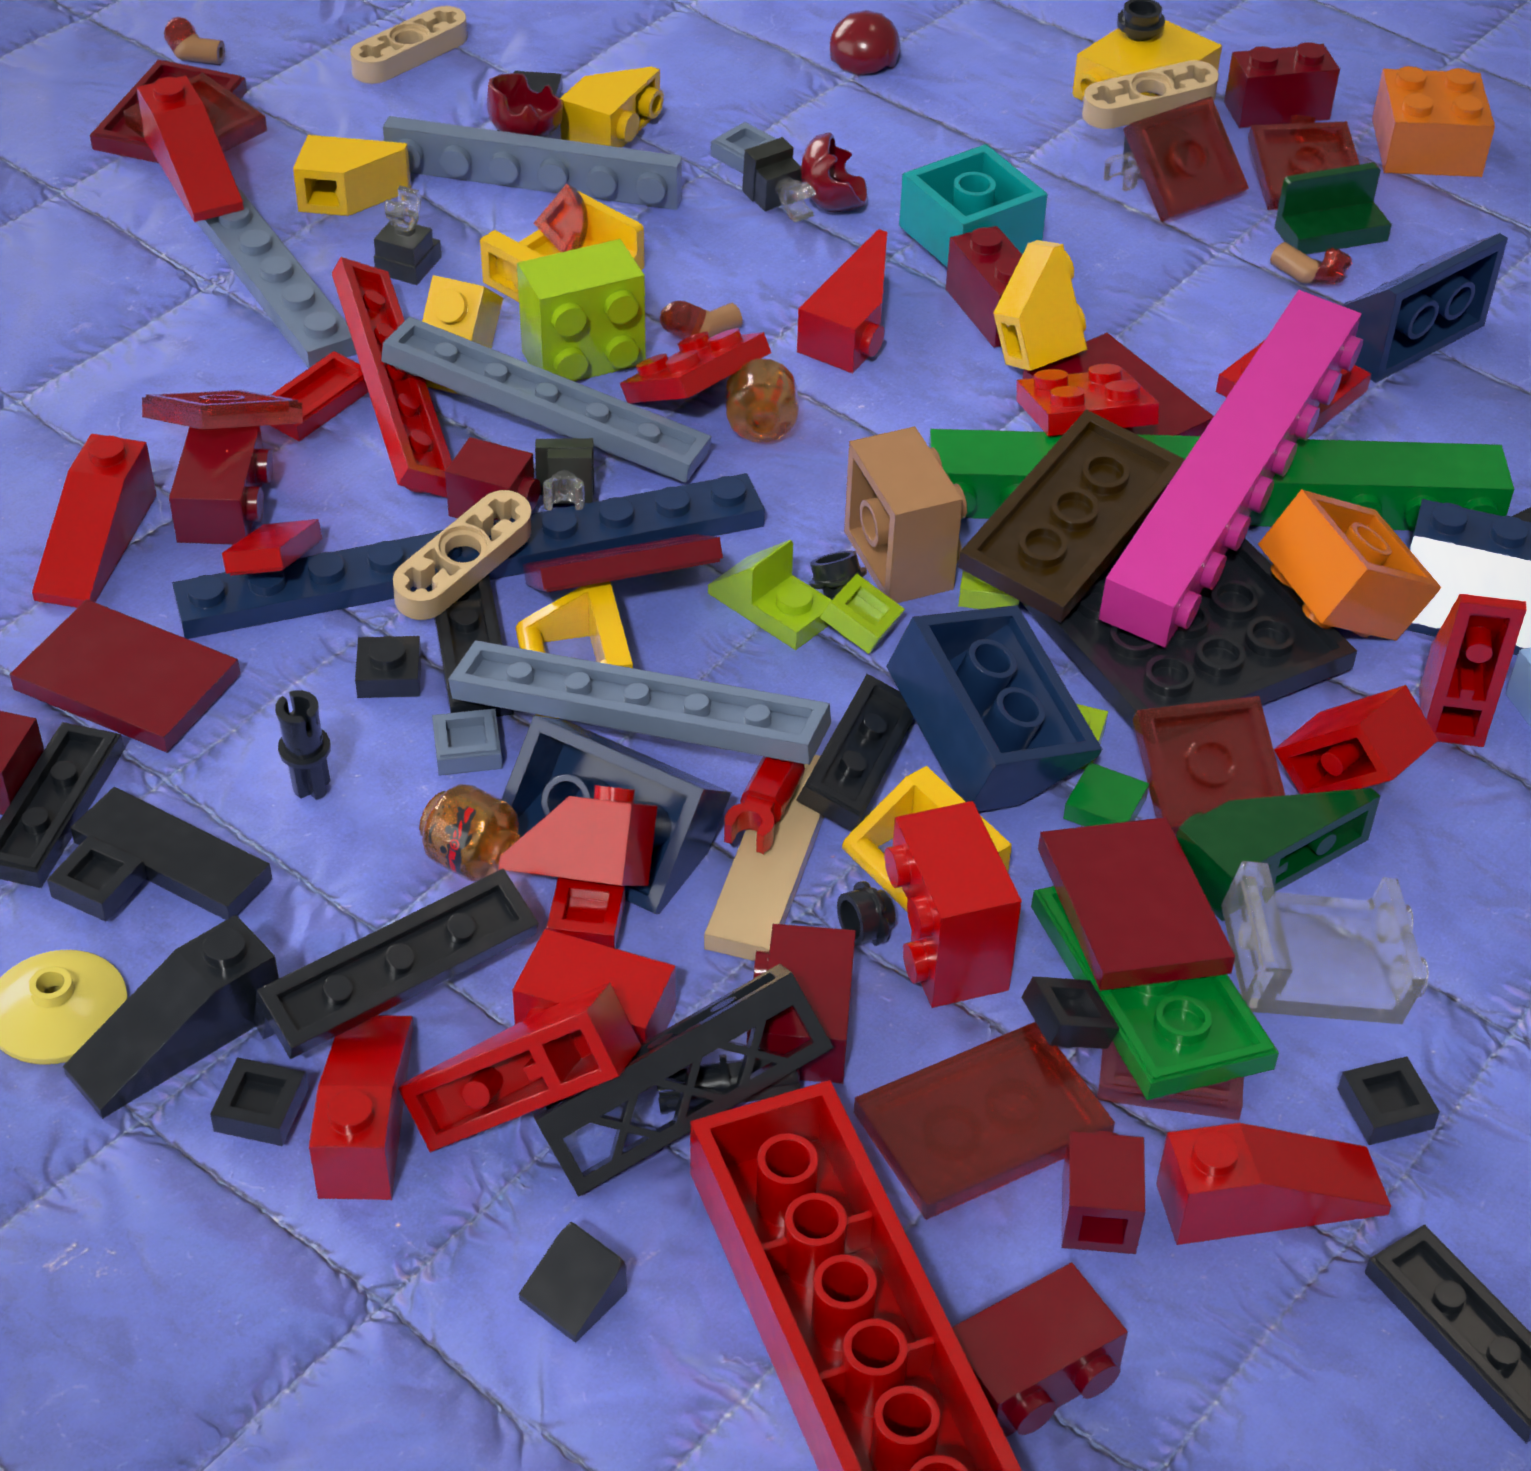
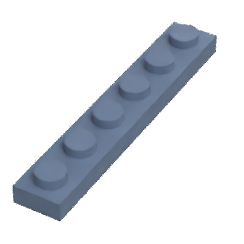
M388 116L383 125L384 141L407 143L410 173L558 194L565 188L572 187L594 199L673 210L678 209L682 200V156L394 116Z
M238 186L244 210L196 222L308 368L333 351L345 357L357 354L347 322Z
M410 316L383 342L382 362L400 368L410 375L422 377L450 388L460 395L472 397L500 408L510 415L522 417L550 428L560 435L572 438H593V446L604 450L612 456L622 457L655 470L662 476L675 478L686 483L708 455L711 435Z
M476 640L448 679L452 699L810 765L831 724L830 703Z

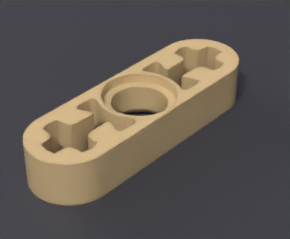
M452 6L435 7L355 44L350 50L353 77L363 83H382L461 46L467 40L466 14L461 9Z
M1190 60L1095 82L1085 89L1082 117L1086 123L1093 127L1112 129L1205 107L1215 99L1219 73L1214 66L1207 62ZM1149 92V93H1155V94H1158V95H1161V96L1152 97V96L1142 95V94H1140V93Z
M508 490L489 493L401 564L393 576L394 600L397 609L406 617L415 620H427L437 617L524 545L531 535V506L527 499L519 493ZM495 518L500 520L496 525H494ZM513 518L515 522L512 523L509 519ZM460 546L474 548L480 553L476 559L464 563L456 562L447 556L450 550ZM432 584V591L428 592L426 588ZM414 586L417 588V590L415 592H411L410 588Z

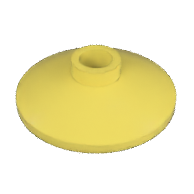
M78 950L45 952L13 966L0 977V1050L10 1057L26 1063L49 1065L67 1062L128 999L122 975L104 958Z

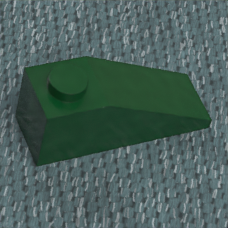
M1372 788L1229 800L1205 814L1199 812L1190 816L1179 827L1176 838L1214 914L1223 922L1369 840L1381 796Z

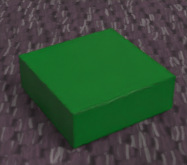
M1089 762L1065 803L1063 819L1085 827L1135 821L1147 799L1149 783Z

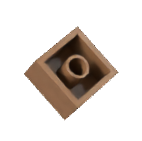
M915 426L849 441L844 532L878 589L896 603L954 590L956 564L959 563V554L962 550L959 539L961 519L966 517L967 504L960 485L957 483L953 484L943 470L937 450L934 447H928Z

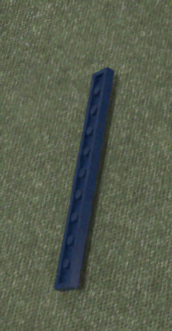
M745 473L531 514V535L528 541L488 575L490 580L524 574L523 564L693 534L718 536L764 527L765 509L748 474ZM510 518L509 521L513 523L515 519ZM494 520V525H496L500 520ZM443 530L298 558L282 571L231 576L230 573L226 574V572L172 582L184 638L191 639L394 599L393 576L397 568ZM468 546L456 547L447 554L450 559L461 563L470 562L480 555L477 550ZM430 585L426 588L428 592H430ZM414 586L410 588L411 592H415L417 590V588Z

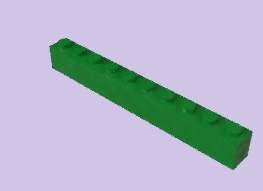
M930 429L929 448L934 447L937 450L943 470L953 484L957 483L962 488L967 504L965 518L989 519L1063 435L1048 436L1045 432ZM1136 434L1183 459L1187 458L1201 437ZM1297 439L1295 442L1297 443V450L1285 476L1274 475L1272 478L1274 480V487L1265 508L1261 513L1252 510L1248 517L1251 518L1249 526L1272 527L1302 489L1375 509L1393 530L1414 531L1422 499L1440 503H1453L1467 509L1507 516L1514 493V485L1503 447L1498 444L1307 439L1305 441Z

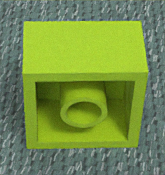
M621 239L517 263L521 348L529 364L576 382L636 367L638 363L646 360L645 275Z

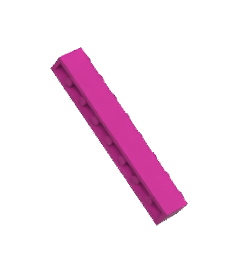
M1297 291L1106 577L1099 620L1164 648L1178 627L1184 629L1190 627L1201 603L1202 596L1199 594L1203 587L1212 590L1216 586L1226 563L1227 557L1224 554L1228 548L1234 551L1239 549L1251 522V518L1248 516L1252 510L1258 513L1263 511L1274 487V480L1272 478L1275 474L1285 476L1297 450V443L1295 442L1298 438L1305 441L1309 438L1319 416V404L1329 405L1341 381L1342 373L1340 371L1342 369L1351 371L1355 365L1363 345V339L1356 337L1362 313L1307 292Z

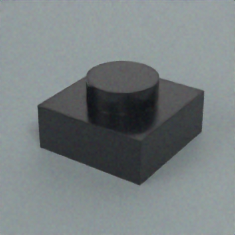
M420 636L358 637L355 673L357 698L420 696L422 654Z
M89 835L49 876L47 883L52 898L106 922L147 878L144 859Z
M1033 976L1021 997L1049 1046L1108 1049L1120 1029L1090 980Z
M1407 1056L1342 1072L1338 1091L1368 1145L1435 1128L1440 1111Z
M237 1057L210 1113L214 1132L283 1146L308 1091L305 1071Z

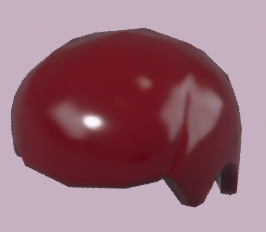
M868 10L849 13L836 24L830 38V59L835 61L842 70L863 75L878 72L886 66L888 68L896 66L898 54L900 53L899 34L893 22L882 13Z
M520 73L500 74L489 79L487 110L490 121L499 131L544 137L556 130L562 122L563 100L553 94L551 86L546 85L541 92H535L528 85L526 76Z
M831 133L817 135L807 145L801 162L802 183L813 202L818 207L829 212H841L863 207L867 200L865 179L861 176L850 175L846 171L845 165L852 156V153L837 147L835 138Z

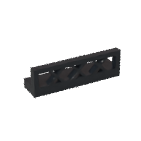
M504 868L257 989L254 1024L263 1040L276 1034L287 1055L292 1059L534 936L539 923Z
M778 964L641 1043V1048L619 1077L534 1110L532 1114L579 1197L689 1133L690 1121L730 1109L833 1049V1046L793 973L781 964ZM792 1006L810 1040L784 1055L760 1049L759 1044L766 1020ZM751 1030L747 1045L732 1041ZM718 1048L744 1055L737 1082L721 1092L695 1085L702 1058ZM755 1058L771 1062L752 1073ZM688 1066L684 1082L668 1078ZM654 1085L681 1092L673 1120L659 1128L631 1122L640 1093ZM692 1095L707 1099L688 1110ZM624 1103L620 1119L604 1115ZM589 1123L617 1129L610 1156L582 1172L563 1138ZM627 1133L644 1136L623 1148Z

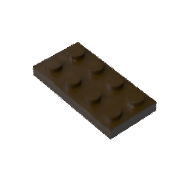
M1086 409L963 547L959 554L958 568L1061 623L1133 538L1185 459Z

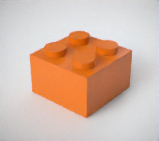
M1405 66L1400 69H1383L1372 122L1384 173L1482 177L1495 124L1481 74L1462 68H1454L1449 71L1422 70L1413 66Z
M1302 489L1258 543L1259 547L1273 563L1270 569L1274 576L1283 584L1295 590L1304 602L1302 610L1305 615L1324 629L1337 627L1350 630L1364 638L1372 635L1397 641L1442 588L1375 509Z

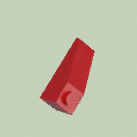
M187 76L177 78L165 77L158 79L152 84L137 87L144 138L192 220L198 222L244 210L243 200L207 111Z
M878 229L798 308V353L852 374L869 356L873 357L878 353L885 335V329L881 326L887 247L886 231Z
M90 434L68 470L32 590L34 601L78 608L86 599L96 602L157 496L147 442L118 438L111 435Z
M1459 594L1431 644L1419 687L1420 708L1438 738V742L1484 747L1527 611L1526 601Z
M609 982L523 1020L403 1082L398 1087V1090L427 1148L432 1152L619 1077L641 1048V1044Z
M377 1015L335 1036L318 1085L309 1142L318 1199L392 1200L404 1100L398 1087L407 1081L414 1026L413 1016Z
M1244 1123L1167 1132L1156 1186L1176 1245L1389 1215L1391 1204L1367 1146Z

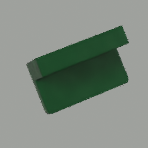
M1371 162L1285 177L1275 221V230L1284 242L1306 255L1388 241L1392 224L1374 203L1380 168L1376 163Z

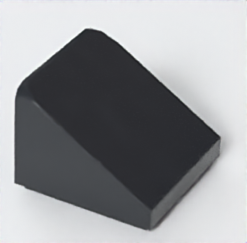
M570 1222L558 1234L519 1292V1300L576 1343L627 1293L626 1264L621 1257L578 1225Z

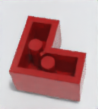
M969 801L895 817L893 846L885 849L884 859L890 883L894 888L902 887L907 897V914L912 932L911 942L904 943L903 960L910 981L913 984L921 983L931 1008L1009 991L1022 900L974 802Z

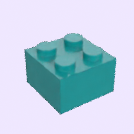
M984 144L903 173L899 226L946 267L948 266L950 237L973 232L983 227L998 226L1020 253H1024L1028 243L1043 240L1048 193L991 147Z

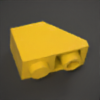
M651 66L584 76L560 98L563 100V117L560 123L561 139L623 148L661 112L664 94L660 90V69Z
M307 135L293 167L298 212L350 216L408 193L411 188L407 143Z
M1040 240L1028 243L994 311V318L1006 365L1031 371L1087 350L1083 333L1086 330V319L1081 307L1076 302L1072 285L1074 266L1063 244Z
M433 275L422 321L492 349L503 297L485 286ZM425 379L427 388L458 394L450 388Z

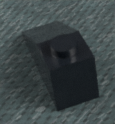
M237 915L232 916L175 949L63 1065L65 1075L102 1119L256 1027L254 1024L257 989L279 979L275 955Z

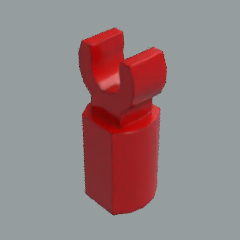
M763 756L741 796L740 803L731 807L725 815L724 842L732 844L738 832L751 829L757 831L756 852L764 854L768 851L774 842V825L780 821L805 773L804 764Z

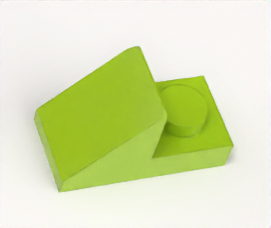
M791 540L784 541L746 557L708 584L709 595L794 650L800 648L829 626L820 617L831 602V599L792 575L793 541Z

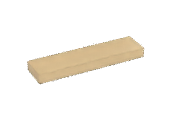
M814 755L810 765L804 764L805 773L780 821L774 825V842L771 848L764 854L756 852L757 831L746 829L704 933V949L755 961L756 950L769 951L772 923L785 924L825 817L796 801L818 762L819 755Z

